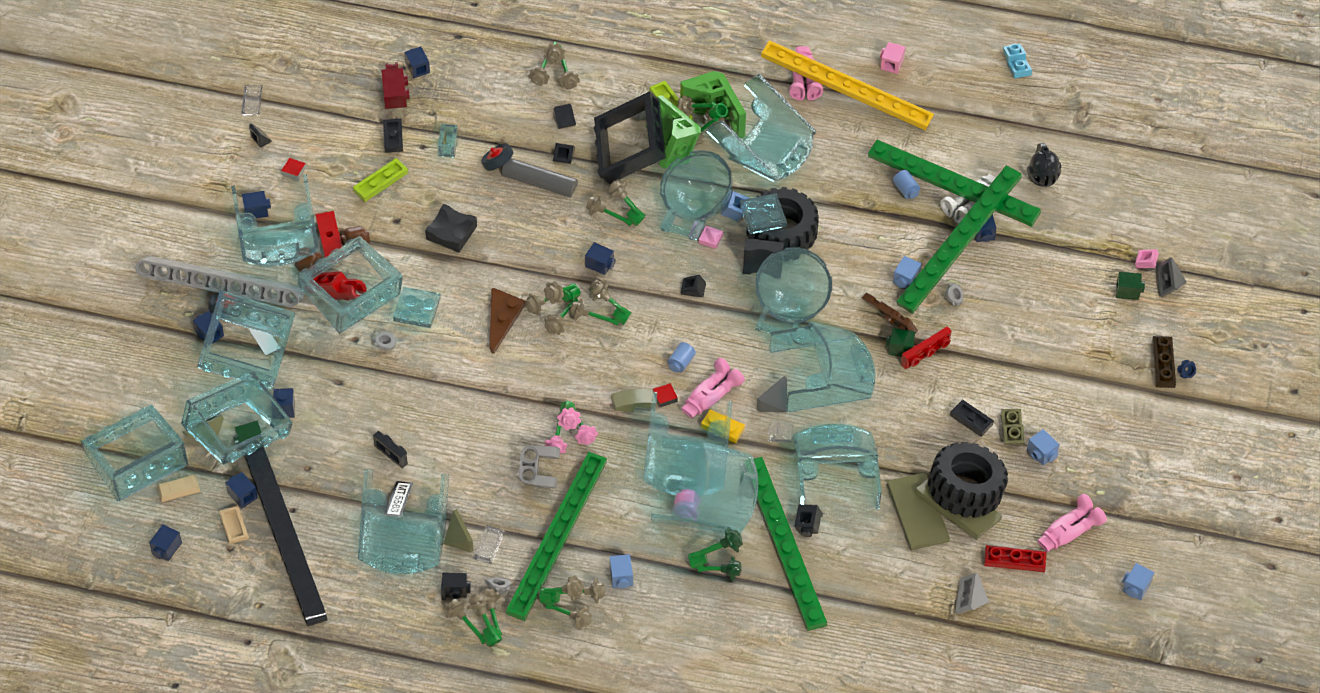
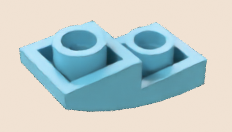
M1021 44L1004 46V55L1014 79L1032 75V69L1026 60V52Z

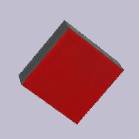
M671 383L652 389L659 407L678 402V397Z

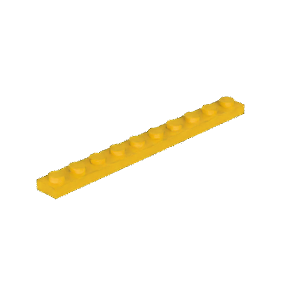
M770 40L761 53V57L925 131L933 119L934 113Z

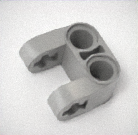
M531 445L524 447L521 451L519 466L521 482L524 485L533 487L556 488L557 478L538 475L540 458L559 459L560 448ZM528 451L536 453L533 460L525 459V454ZM532 471L534 473L531 480L523 479L524 472Z

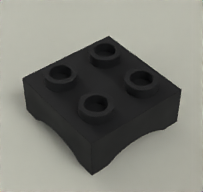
M443 204L434 221L425 230L426 240L460 253L477 227V217L462 214Z
M746 238L742 274L764 273L773 278H780L784 243Z

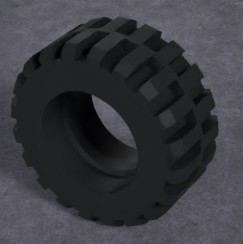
M781 187V189L771 188L770 191L762 192L761 196L757 195L753 202L750 203L747 211L746 234L748 239L784 243L783 260L789 259V257H799L800 253H806L817 239L818 209L812 199H807V195L803 192L799 193L798 190L793 188L789 190L787 187ZM782 217L791 219L798 225L789 229H778L767 222L771 219Z
M956 442L950 444V446H945L936 454L928 476V487L931 496H934L933 499L937 504L940 503L943 509L952 511L951 513L954 515L960 514L962 517L968 518L972 516L976 518L980 517L981 514L985 516L998 507L1008 483V472L1003 461L998 459V455L995 452H990L989 448L985 446L984 448L980 447L977 443L968 444V442H961V444H958ZM956 475L970 477L979 484L965 482Z

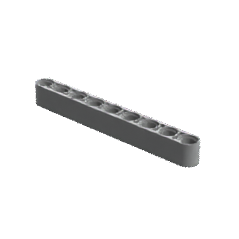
M152 256L143 258L135 266L137 274L142 277L287 307L297 305L304 298V292L298 286ZM144 263H147L149 265L150 270H147L144 267ZM162 266L167 268L168 274L163 272ZM180 270L185 272L186 278L181 276ZM199 274L203 275L204 282L199 279ZM217 278L222 280L223 285L217 283ZM235 281L240 283L241 289L235 286ZM253 285L259 288V293L254 291ZM272 289L277 291V297L272 294ZM290 293L295 294L296 300L291 299Z

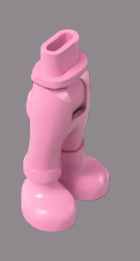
M799 46L795 48V52L813 59L809 47ZM792 71L793 84L789 88V93L792 98L802 101L805 98L803 76ZM806 78L807 99L815 100L823 94V86Z
M718 358L714 362L715 374L713 373L693 390L685 401L686 404L681 408L682 412L690 418H693L696 414L700 415L702 411L711 408L725 394L729 393L732 387L742 385L745 381L743 374L737 369L730 371L729 364L723 358Z
M1081 494L1077 498V509H1073L1070 513L1053 522L1042 534V537L1037 540L1038 544L1046 552H1049L1051 549L1056 550L1059 546L1068 544L1091 529V526L1103 525L1107 521L1103 510L1099 507L1093 509L1090 497L1086 494ZM1079 520H1081V521H1080L1079 523H1077L1076 525L1071 526V525L1074 524L1075 522H1078Z

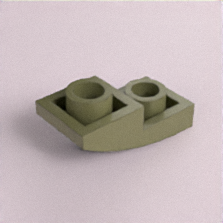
M631 389L613 393L610 396L615 411L633 412L635 407L654 408L656 404L652 389Z
M1001 409L1004 445L1025 444L1021 409Z

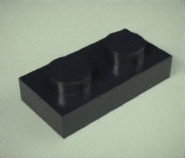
M402 119L383 120L385 153L403 152Z
M963 399L950 412L952 418L980 437L994 424L993 419Z
M379 430L373 435L374 446L402 469L408 464L406 450L402 446H397L390 436L384 435Z

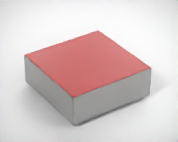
M289 158L282 168L281 174L299 180L306 169V163Z

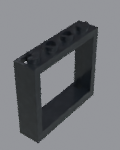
M650 91L594 117L595 145L597 147L596 158L599 166L598 174L600 178H603L609 184L666 158L660 101ZM645 111L649 148L611 165L607 128Z

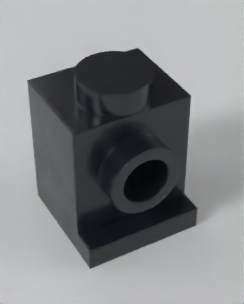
M798 504L794 527L800 535L812 537V534H818L821 517H823L819 506Z
M442 572V601H446V597L459 599L467 598V593L471 594V581H467V573Z

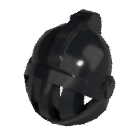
M1045 143L1037 145L1036 152L1027 167L1028 177L1031 182L1040 187H1049L1059 178L1061 163L1058 156L1050 151Z

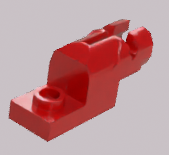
M342 271L316 273L307 285L311 292L324 291L331 300H360L362 297L357 295L356 291L359 294H364L367 291L363 281L347 279Z

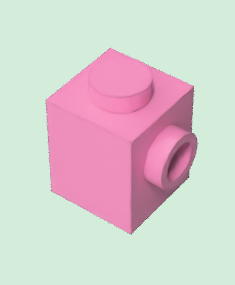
M888 42L886 49L883 48L880 54L881 70L898 74L904 60L905 47Z

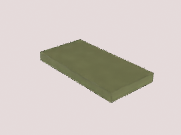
M926 472L887 481V486L910 550L950 541L941 513L915 494L916 488L928 479Z
M928 479L915 490L916 495L976 540L1002 518V515L996 510L985 516L981 514L980 517L976 518L972 516L966 518L960 514H952V511L943 509L941 504H937L933 499L934 496H931L929 491Z

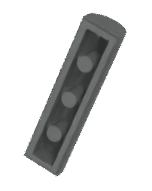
M512 158L503 165L502 176L570 198L578 185V179Z

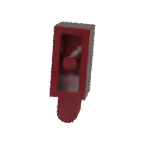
M395 62V64L385 63L386 69L381 70L385 109L407 107L406 100H410L409 89H405V86H408V75H404L403 68H398V62Z

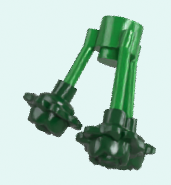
M727 527L725 538L721 539L720 542L700 551L689 553L688 558L691 568H697L698 572L721 571V573H727L731 581L735 580V576H740L742 571L741 562L736 561L735 557H731V561L727 564H721V566H705V564L708 563L707 554L720 548L730 547L738 553L740 546L743 545L740 533Z

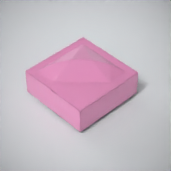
M705 226L699 238V244L716 249L723 237V231Z
M1139 250L1135 262L1136 268H1155L1159 255L1158 250Z

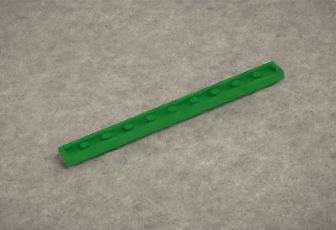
M878 139L868 152L869 158L900 171L907 170L911 176L975 203L988 188L984 184ZM1008 195L996 209V212L1033 227L1041 214V209Z
M1007 165L1002 169L897 300L898 306L912 314L917 310L1020 181L1022 173Z
M591 452L587 453L508 605L506 615L526 621L607 463V458Z
M763 457L743 461V467L807 631L826 627V617Z

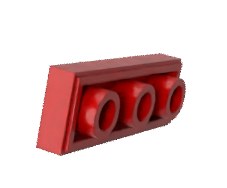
M334 211L315 214L325 261L344 259Z
M947 326L903 353L901 366L904 369H908L911 366L915 367L922 359L931 357L941 347L946 348L951 342L952 330Z
M986 545L984 566L1045 573L1047 552Z

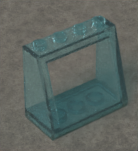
M359 236L347 241L345 246L340 249H334L326 258L317 260L309 269H303L298 275V286L335 330L341 334L401 294L403 276ZM359 250L383 278V281L342 307L313 278Z
M220 290L197 368L206 372L221 374L223 377L238 379L244 383L255 384L264 389L273 390L295 312ZM219 319L280 337L271 370L210 352Z
M252 371L186 400L181 424L224 465L228 462L236 461L245 454H252L258 448L267 447L278 439L286 438L290 434L293 422L255 372ZM246 403L273 427L227 449L206 420Z
M152 404L141 408L138 412L122 418L119 422L107 426L93 435L87 436L81 441L84 453L117 502L189 465L184 442ZM153 420L168 441V444L115 471L98 448Z

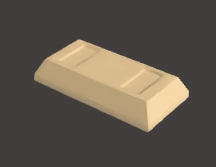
M196 475L157 485L161 503L201 492Z
M238 505L219 511L229 544L249 539Z

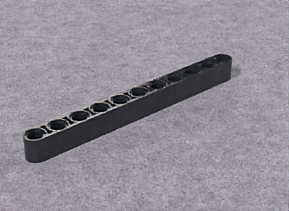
M263 443L244 447L245 460L306 625L309 627L328 621Z

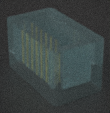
M441 124L438 139L439 157H455L458 141L457 125Z

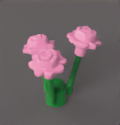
M566 400L560 405V413L557 415L556 434L550 440H545L544 446L560 448V455L561 453H566L567 444L563 443V440L560 438L561 426L565 430H569L570 428L576 429V426L579 424L580 427L577 431L578 434L575 435V439H577L578 444L583 443L584 445L594 442L598 432L594 426L584 425L580 418V412L576 411L575 404Z

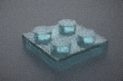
M777 193L740 200V207L750 234L787 227V221Z
M403 287L393 321L431 328L441 294Z

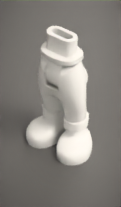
M989 174L986 177L982 176L976 181L989 187L996 177ZM947 196L941 200L940 204L944 213L949 218L954 215V221L959 224L975 202L970 201L963 206L969 201L968 199L961 196L953 199Z

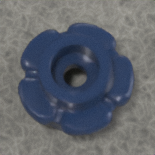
M1183 360L1177 368L1180 377L1185 379L1192 378L1196 374V366L1193 361Z

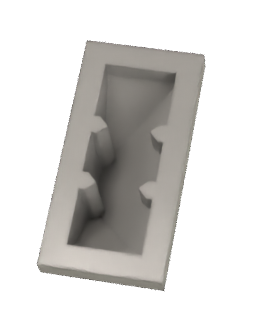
M977 573L960 578L956 614L974 610L989 602Z

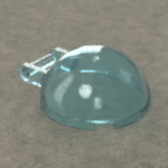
M704 150L689 152L690 155L681 160L678 157L663 174L660 183V196L663 198L668 212L661 224V231H671L696 241L706 220L719 214L729 202L733 188L731 170L726 161L718 154ZM676 216L683 220L695 221L692 229L673 225Z
M792 247L785 248V250L775 254L772 253L763 261L756 276V295L763 307V311L755 330L766 331L786 339L787 343L791 344L800 323L814 318L825 308L832 292V276H830L826 263L817 254L807 249ZM767 314L780 321L794 323L790 333L764 323Z

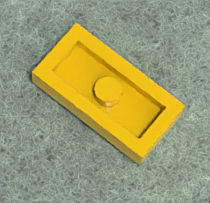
M710 409L701 423V428L736 443L745 430V424Z

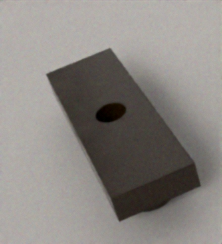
M1153 336L1155 385L1158 388H1175L1176 375L1173 338L1169 336Z

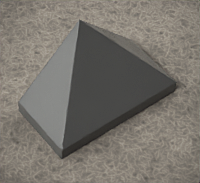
M1170 257L1156 265L1161 297L1176 291L1187 282L1173 258Z
M785 376L757 398V410L759 412H787V378Z

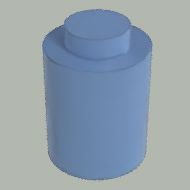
M902 170L894 176L893 183L906 199H913L918 196L920 186L907 170Z
M679 343L667 361L669 368L674 372H684L696 354L695 349L688 343Z

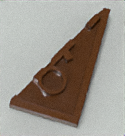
M496 288L491 289L490 350L493 354L497 351L526 303L525 300Z
M867 292L861 297L884 315L883 318L888 323L892 324L894 322L897 324V329L915 331V334L917 333V328L908 317L905 318L898 311L882 301L879 302Z

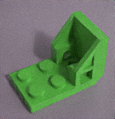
M712 71L681 81V99L685 95L686 97H691L692 102L695 104L711 103L713 101L725 104L728 113L724 119L729 121L731 131L735 132L738 139L745 137L746 112L723 73ZM710 107L695 108L693 113L704 115Z
M658 96L666 158L659 161V165L665 169L689 161L701 133V128L664 96Z

